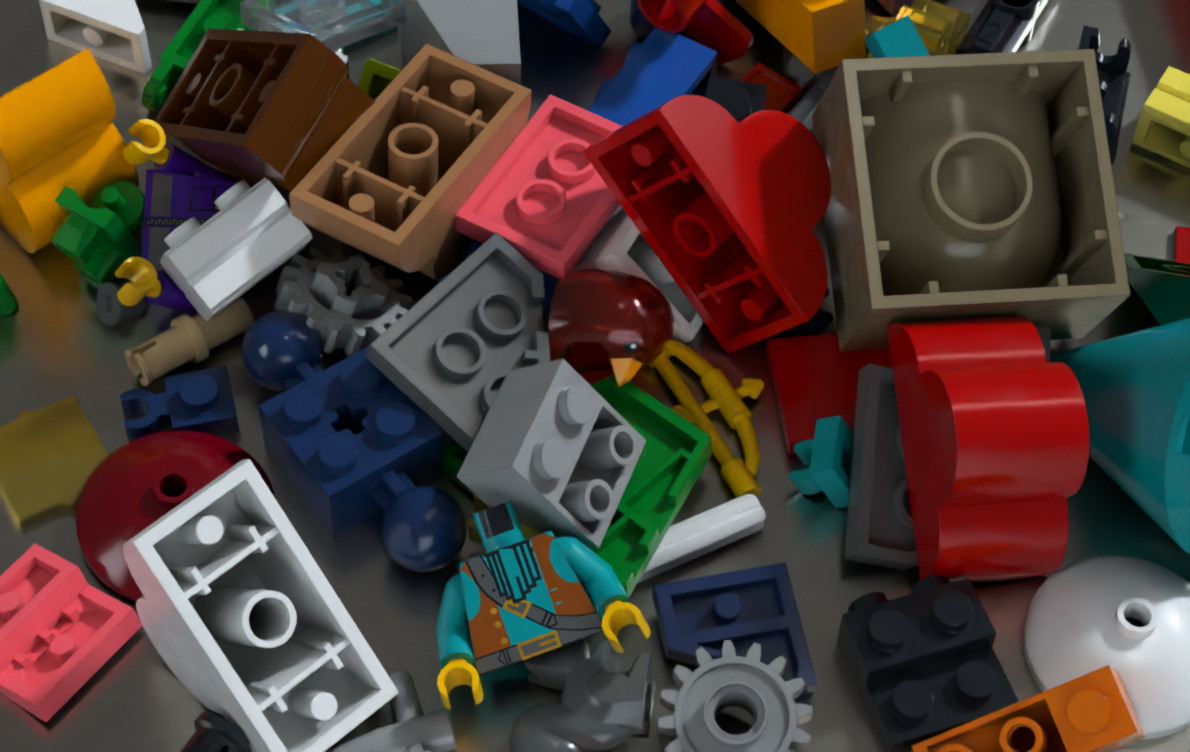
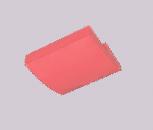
M34 543L0 576V692L47 723L143 626L135 610L89 585L79 566Z

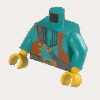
M508 501L472 514L486 553L461 561L459 563L460 573L452 576L445 584L435 627L441 668L437 677V686L443 706L448 710H451L449 694L458 685L471 686L475 705H478L482 702L484 694L479 678L481 675L601 632L605 634L616 652L623 653L625 651L617 639L621 628L629 624L638 625L646 639L650 637V628L641 611L630 603L628 595L610 564L577 538L568 536L556 538L552 530L525 539L512 501Z

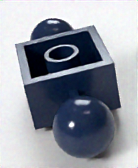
M287 310L272 311L259 317L249 327L243 340L242 356L244 365L250 376L257 383L270 390L282 392L258 405L265 450L331 537L336 539L384 511L381 521V538L387 553L397 564L415 572H432L450 564L459 555L464 546L467 524L462 508L451 495L438 488L428 487L444 477L441 431L421 408L365 357L369 346L323 370L321 368L324 360L323 339L318 330L310 329L306 324L307 317Z

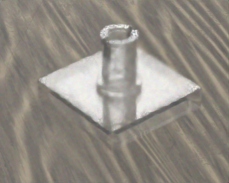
M245 0L240 2L242 24L251 29L266 32L311 34L334 53L344 55L343 47L406 23L403 0Z

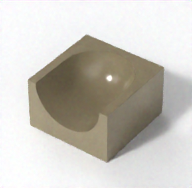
M1094 49L842 59L812 115L815 139L825 155L831 179V195L828 208L824 214L839 352L890 349L887 328L893 323L1018 315L1029 318L1036 327L1051 328V340L1084 338L1130 296Z

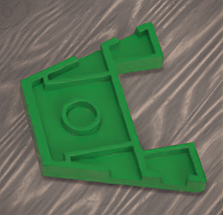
M613 374L591 384V386L646 440V443L612 518V521L615 523L607 529L599 549H592V551L611 565L626 594L630 597L712 454L711 436L629 381L623 386L618 387L615 375ZM458 443L444 448V474L474 496V493L456 477L468 452L465 449L462 450Z

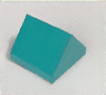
M909 15L865 37L867 39L865 43L873 58L930 56Z

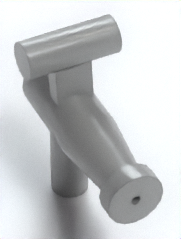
M400 671L389 676L399 691L390 700L397 723L375 729L325 752H448L455 750L456 744L446 710L442 709L424 715L411 674Z

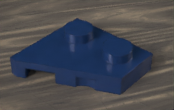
M786 562L654 585L652 598L666 658L696 666L695 651L701 647L714 660L721 658L724 640H731L735 647L736 656L746 657L748 650L755 642L761 644L760 662L769 665L774 659L782 655L787 659L782 679L786 682L802 677L805 687L800 695L814 693L817 682Z

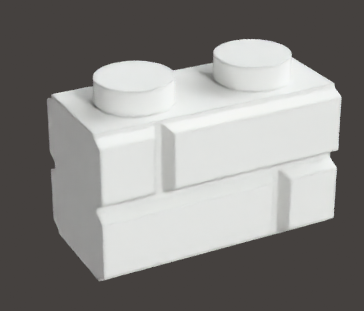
M244 179L239 181L215 200L214 203L220 209V212L202 225H200L195 217H192L164 239L170 249L163 254L159 261L162 268L178 288L184 292L186 298L206 321H209L302 250L313 238L305 224L292 215L286 200L269 179H262L252 188Z

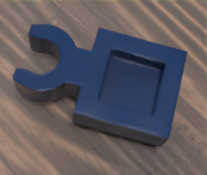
M226 365L163 377L166 391L163 393L154 394L145 389H132L120 395L124 416L136 413L146 414L140 419L125 421L129 442L173 428V431H199L212 435L239 431Z

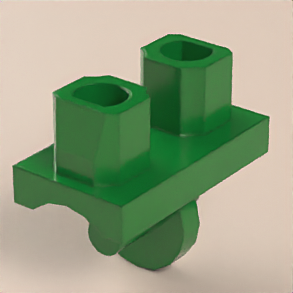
M125 180L113 181L97 192L92 202V208H90L75 190L65 186L55 201L67 214V217L50 241L58 250L75 260L72 266L83 277L99 286L105 282H113L116 278L114 272L125 260L135 256L141 257L142 246L132 235L131 231L135 230L143 222L145 195L134 183Z

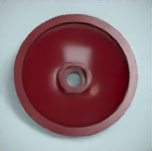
M171 430L149 434L132 440L103 459L90 474L81 490L76 508L75 523L78 542L85 561L93 573L109 588L122 596L137 601L143 594L132 577L123 554L124 543L243 459H250L275 497L272 484L266 472L244 449L231 441L209 433ZM170 490H184L181 495L176 497L164 495L165 492Z

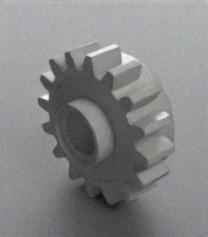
M724 640L721 658L714 660L703 647L695 651L697 669L694 672L678 664L673 669V678L681 688L680 691L672 689L661 691L660 704L674 712L672 715H666L658 719L659 734L675 735V740L665 748V752H790V748L807 750L811 735L797 728L796 725L806 723L812 719L813 706L803 703L795 704L794 701L804 691V680L801 677L785 682L782 679L787 659L781 655L769 665L760 662L761 644L755 642L748 650L746 657L736 656L735 647L731 640ZM737 706L750 713L754 720V726L744 734L732 735L720 729L715 721V717L722 709Z

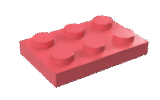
M550 94L455 214V231L483 244L497 232L535 268L564 281L620 206L618 200L583 151L597 140L623 126Z

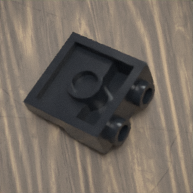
M930 575L918 581L911 588L909 595L892 600H887L882 592L868 593L853 601L848 608V612L842 615L837 642L887 752L913 750L912 745L1019 702L992 648L997 633L969 577L950 582L947 577Z

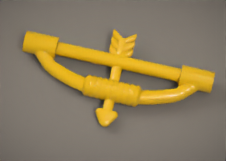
M644 324L636 328L631 335V340L637 343L638 350L649 367L658 370L680 403V405L674 406L671 410L711 436L712 453L722 466L720 473L736 498L745 494H754L758 498L762 488L755 478L760 465V449L756 432L751 422L752 413L741 398L749 395L750 398L757 399L764 388V382L761 379L743 378L741 380L742 386L734 389L720 368L715 369L705 358L689 346L679 341L660 337L651 324ZM670 355L676 356L701 377L700 383L710 396V400L701 404L697 402L669 360ZM718 409L730 428L736 429L742 444L744 461L741 458L734 457L706 413Z

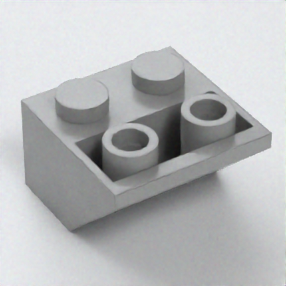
M558 359L508 371L456 477L490 508L512 501L520 525L539 532L552 530L556 538L563 536L575 537L589 549H599L646 440L564 359Z

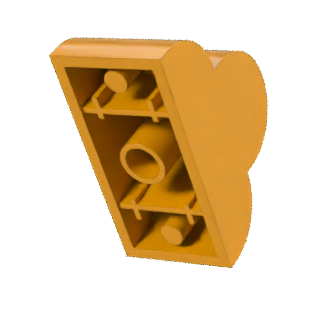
M88 48L0 97V225L29 253H35L51 243L50 239L67 217V214L55 201L65 186L75 190L90 208H92V202L97 192L113 181L125 180L134 183L137 187L139 186L136 166L125 160L123 148L126 144L112 122L116 116V108L111 90Z

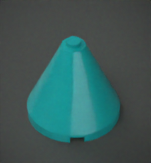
M1190 318L1054 354L1050 358V362H1063L1073 371L1080 384L1089 422V457L1190 555Z

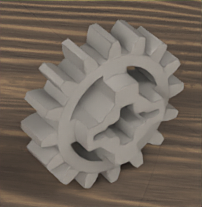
M312 248L309 250L307 258L295 254L292 256L289 266H284L275 290L278 296L274 305L275 309L287 310L307 317L306 324L309 328L318 330L322 336L324 352L330 354L334 349L339 350L341 347L344 348L345 353L349 357L358 352L359 349L369 346L410 309L413 300L411 296L400 294L404 284L401 280H387L383 277L386 267L378 265L370 268V263L365 261L364 255L357 254L346 259L340 249L333 248L330 257H325L316 248Z

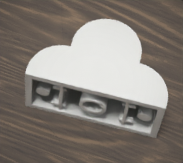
M250 459L241 460L124 543L123 554L132 577L143 594L136 601L137 613L152 644L174 675L197 700L210 710L222 714L227 721L233 723L244 733L250 741L251 752H325L399 693Z

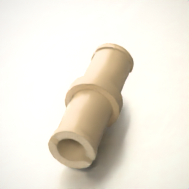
M237 298L209 321L203 319L199 313L192 317L182 314L171 321V328L135 347L126 349V362L136 380H140L141 385L147 386L153 380L188 361L198 364L209 357V350L244 331H248L249 327L254 323L252 313L246 302L242 298Z

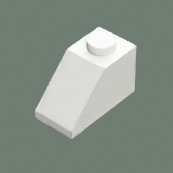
M39 0L48 40L78 51L88 48L95 57L147 75L152 69L145 26L135 0Z

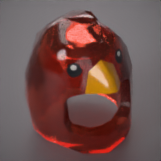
M587 269L565 273L556 284L549 315L551 361L564 359L580 375L591 371H614L618 387H621L634 377L640 367L654 362L664 351L666 342L673 338L674 315L670 302L657 287L643 278L620 271Z

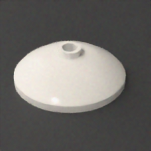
M1104 555L1082 559L1061 568L1051 575L1034 595L1023 627L1022 642L1025 660L1031 676L1041 692L1109 665L1118 671L1146 737L1139 740L1168 736L1189 727L1190 583L1175 572L1159 564L1121 555ZM1125 618L1136 619L1144 626H1133Z

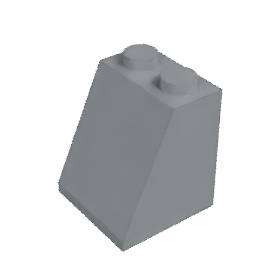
M399 0L402 54L408 63L425 44H429L521 85L517 0Z

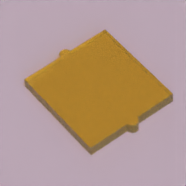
M71 395L32 413L27 410L19 413L18 419L0 426V489L21 528L65 508L69 511L76 510L78 499L86 480L100 462L108 456L75 395Z

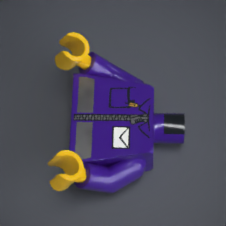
M141 119L131 126L128 131L132 136L141 139L145 146L136 141H131L123 148V156L127 162L133 165H143L147 161L152 160L154 162V169H146L141 257L128 258L114 272L116 277L132 281L126 283L117 292L119 301L126 306H134L145 297L146 302L195 314L198 311L159 262L163 254L170 249L164 239L192 217H195L200 225H202L220 212V209L214 203L215 200L236 183L230 177L172 143L166 144V136L162 127L153 120Z

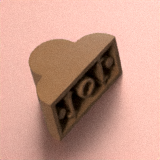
M425 44L374 100L375 103L351 125L289 193L292 215L304 224L405 272L412 273L418 271L440 281L445 274L451 273L466 259L468 249L474 240L455 231V214L525 127L530 111L532 90L429 44Z

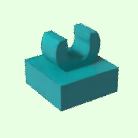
M841 415L817 419L814 439L802 440L794 445L796 455L804 465H810V467L805 470L790 472L789 477L802 494L811 495L823 491L836 509L848 507L854 438L853 431Z

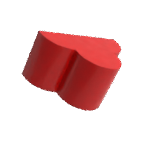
M682 95L597 140L583 151L727 354L808 322L819 310L825 298L828 274L823 249L812 228L821 220L828 208L831 195V179L828 163L819 143L800 121L781 111L761 110L737 122L725 108L711 99L699 95Z
M1022 315L893 323L887 328L920 580L933 575L947 577L950 582L969 577L971 583L1048 577L1055 574L1063 562L1068 542L1069 516L1067 498L1076 494L1080 489L1086 475L1089 459L1088 415L1084 396L1075 374L1063 362H1047L1043 343L1035 325L1029 318Z

